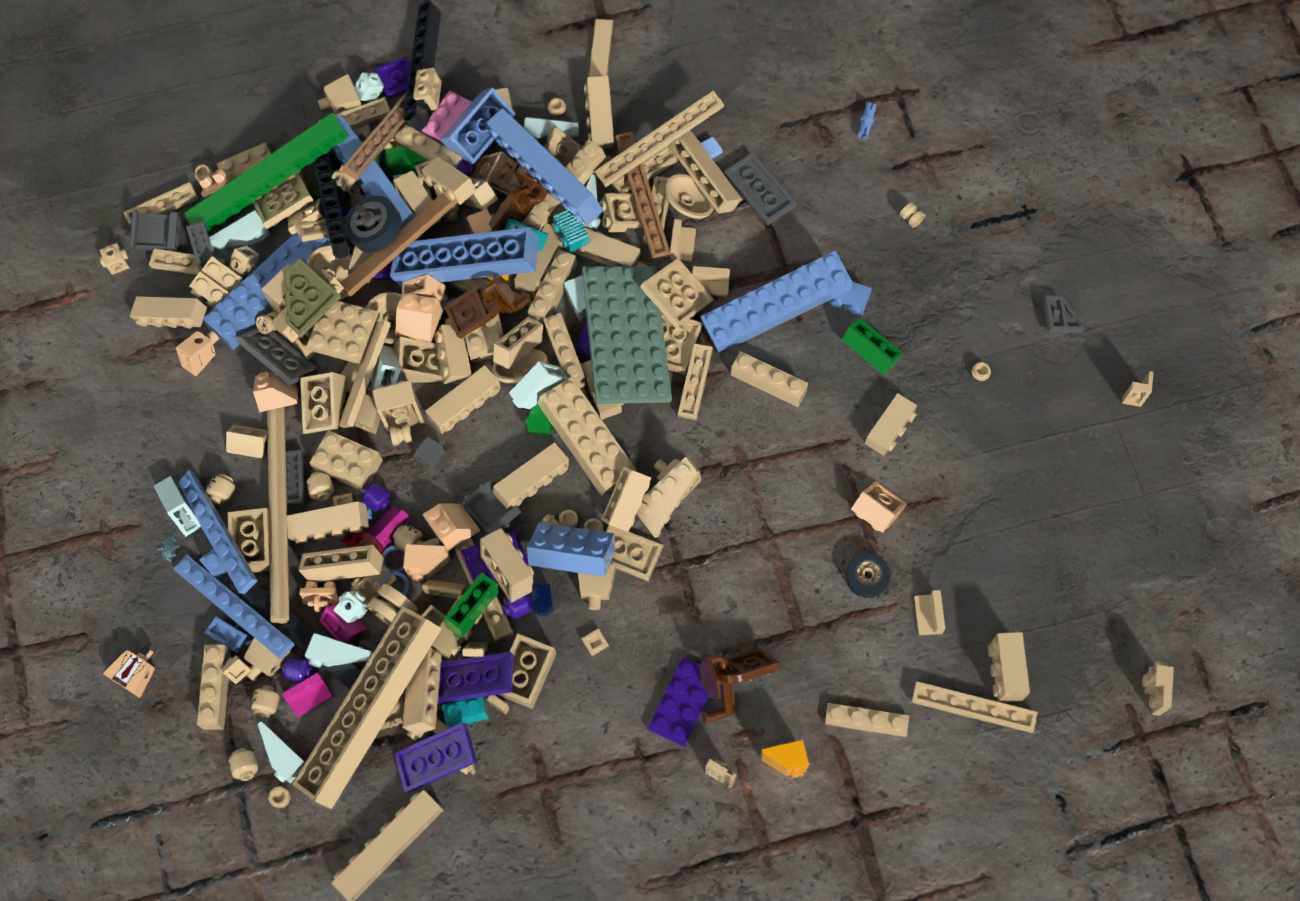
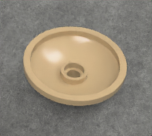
M677 174L670 177L665 185L666 197L673 208L679 213L690 218L700 219L708 217L713 212L714 207L691 176Z
M324 246L309 256L306 265L316 274L321 269H324L340 283L348 276L352 255L349 253L344 258H336L333 256L331 246ZM342 290L339 293L341 296L339 300H342L348 297L349 295Z
M394 292L382 293L370 300L366 306V309L379 312L378 322L386 320L394 323V325H390L384 343L395 344L399 339V336L395 334L396 312L402 294Z
M533 349L509 369L494 363L492 372L494 377L503 383L518 384L538 361L548 363V358L544 352Z

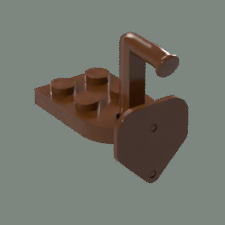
M505 160V163L490 182L493 190L508 196L489 222L493 231L504 230L508 219L522 222L528 215L531 206L541 203L549 193L530 176L516 171L515 176L521 186L514 187L502 181L505 174L510 169H513L507 160Z
M496 274L494 275L493 282L490 284L476 286L444 307L456 336L462 339L495 318L499 311L504 315H513L532 303L534 298L526 293L524 298L516 302L508 283L503 277Z
M762 648L727 659L720 654L704 657L699 667L702 685L715 699L721 698L722 709L711 713L703 712L701 717L703 724L734 714L736 707L733 683L752 681L762 675H771L773 672L781 670L780 662Z

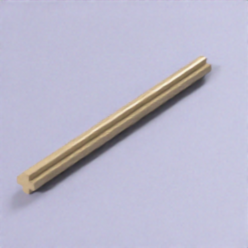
M285 407L267 410L271 622L284 624L289 620V582L286 521Z

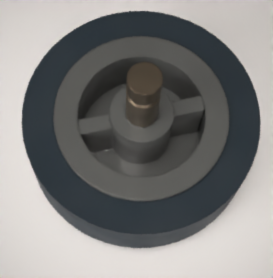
M370 196L362 199L350 209L345 218L344 228L348 239L359 250L376 252L394 241L400 232L402 218L399 211L387 198L383 196Z

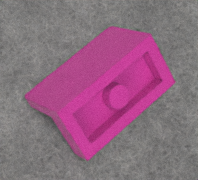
M392 506L368 531V534L385 548L394 539L393 535L401 525L405 526L411 520L403 510L400 511L395 506Z
M339 602L326 607L319 621L337 641L350 645L355 635L366 631L367 626L360 619L347 623L334 611Z
M319 673L282 693L285 701L289 703L298 718L332 698L330 690Z

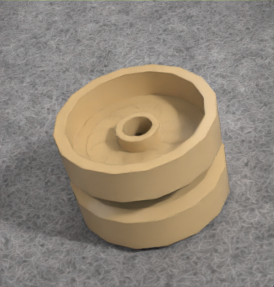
M384 583L377 591L382 600L372 598L366 606L378 619L388 626L392 624L402 606L415 613L418 611L417 606L407 597Z

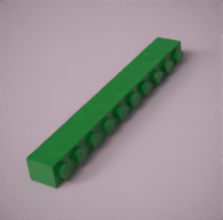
M332 112L192 207L184 215L190 225L204 221L209 233L219 224H223L226 219L239 213L247 205L254 203L257 198L267 194L278 184H282L288 177L298 173L306 165L313 163L319 156L328 153L331 148L344 142L349 137V134L340 119Z

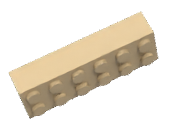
M572 377L540 396L537 404L601 496L614 490L624 466L637 471Z

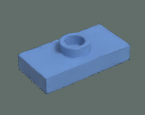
M217 616L204 632L237 654L249 638L248 635Z

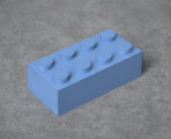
M539 522L527 546L528 564L530 566L605 577L615 553V535L605 531Z

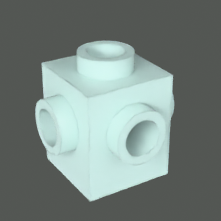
M362 73L354 86L360 101H376L384 87L377 73Z
M360 591L345 592L339 598L340 602L334 611L347 623L355 622L367 612L366 606L369 602L365 600L366 596Z

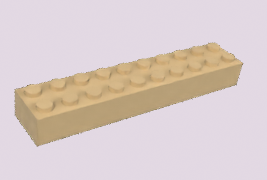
M404 606L401 607L292 785L315 802L330 809L333 808L442 628Z

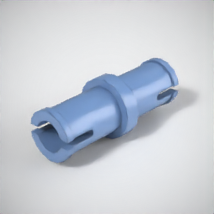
M872 102L866 103L864 114L860 118L861 125L858 137L861 138L862 134H864L862 139L869 138L871 125L874 124L873 117L877 105L873 103L871 107Z

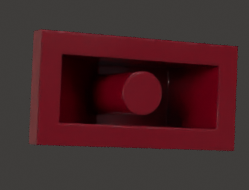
M349 531L341 540L348 548L373 545L380 554L384 550L370 534L364 531L358 533H350Z

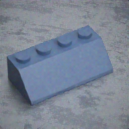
M493 87L482 90L442 136L440 141L448 149L460 155L462 159L474 164L495 139L489 132L490 127L487 125V122L501 108L512 118L515 116V112Z

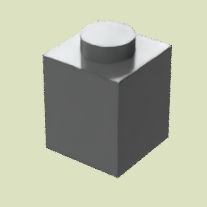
M427 436L414 453L416 460L430 470H433L445 454L443 443L436 438L431 439Z

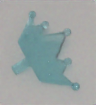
M176 533L164 541L162 548H157V551H163V558L169 561L172 566H174L172 558L175 557V554L172 553L179 548V545L173 544L176 539H173Z

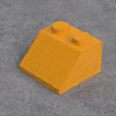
M803 740L762 749L760 755L761 761L785 776L791 775L792 778L803 776V772H806L809 766Z

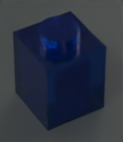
M550 584L532 586L531 600L534 615L547 616L550 612H554Z

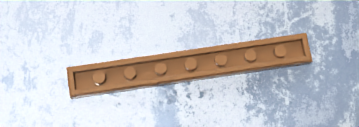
M407 92L342 166L341 172L358 180L406 123L403 120Z
M633 132L615 136L620 154L636 143ZM641 163L626 173L652 260L655 261L671 257V253L646 173Z
M444 193L439 195L400 230L391 244L374 252L341 281L340 284L344 287L343 291L351 297L457 202L454 200L450 201Z

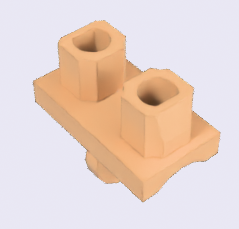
M222 169L216 170L212 174L215 181L208 174L203 176L199 180L203 188L201 195L206 197L215 193L235 177L232 173L226 175Z
M306 582L305 587L300 588L299 593L302 596L303 605L314 607L315 612H321L322 607H328V604L339 602L335 582H326L324 588H318L315 582Z

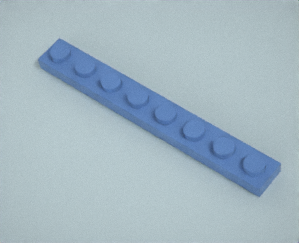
M188 470L176 484L238 592L245 594L258 580L195 472Z
M188 555L173 568L174 571L280 660L295 645Z

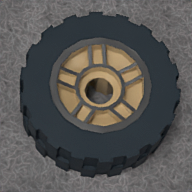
M865 552L852 558V561L848 564L845 578L848 587L857 596L874 598L879 596L882 591H885L891 574L890 567H888V563L883 557L876 555V553ZM865 572H867L869 575H872V577L866 578Z

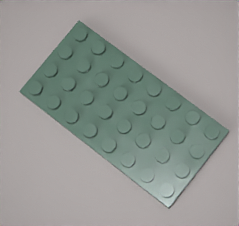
M655 266L582 267L595 404L666 403L672 400L661 311L640 288L643 282L656 274Z

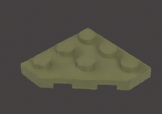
M299 258L286 271V324L298 336L302 337L341 296Z

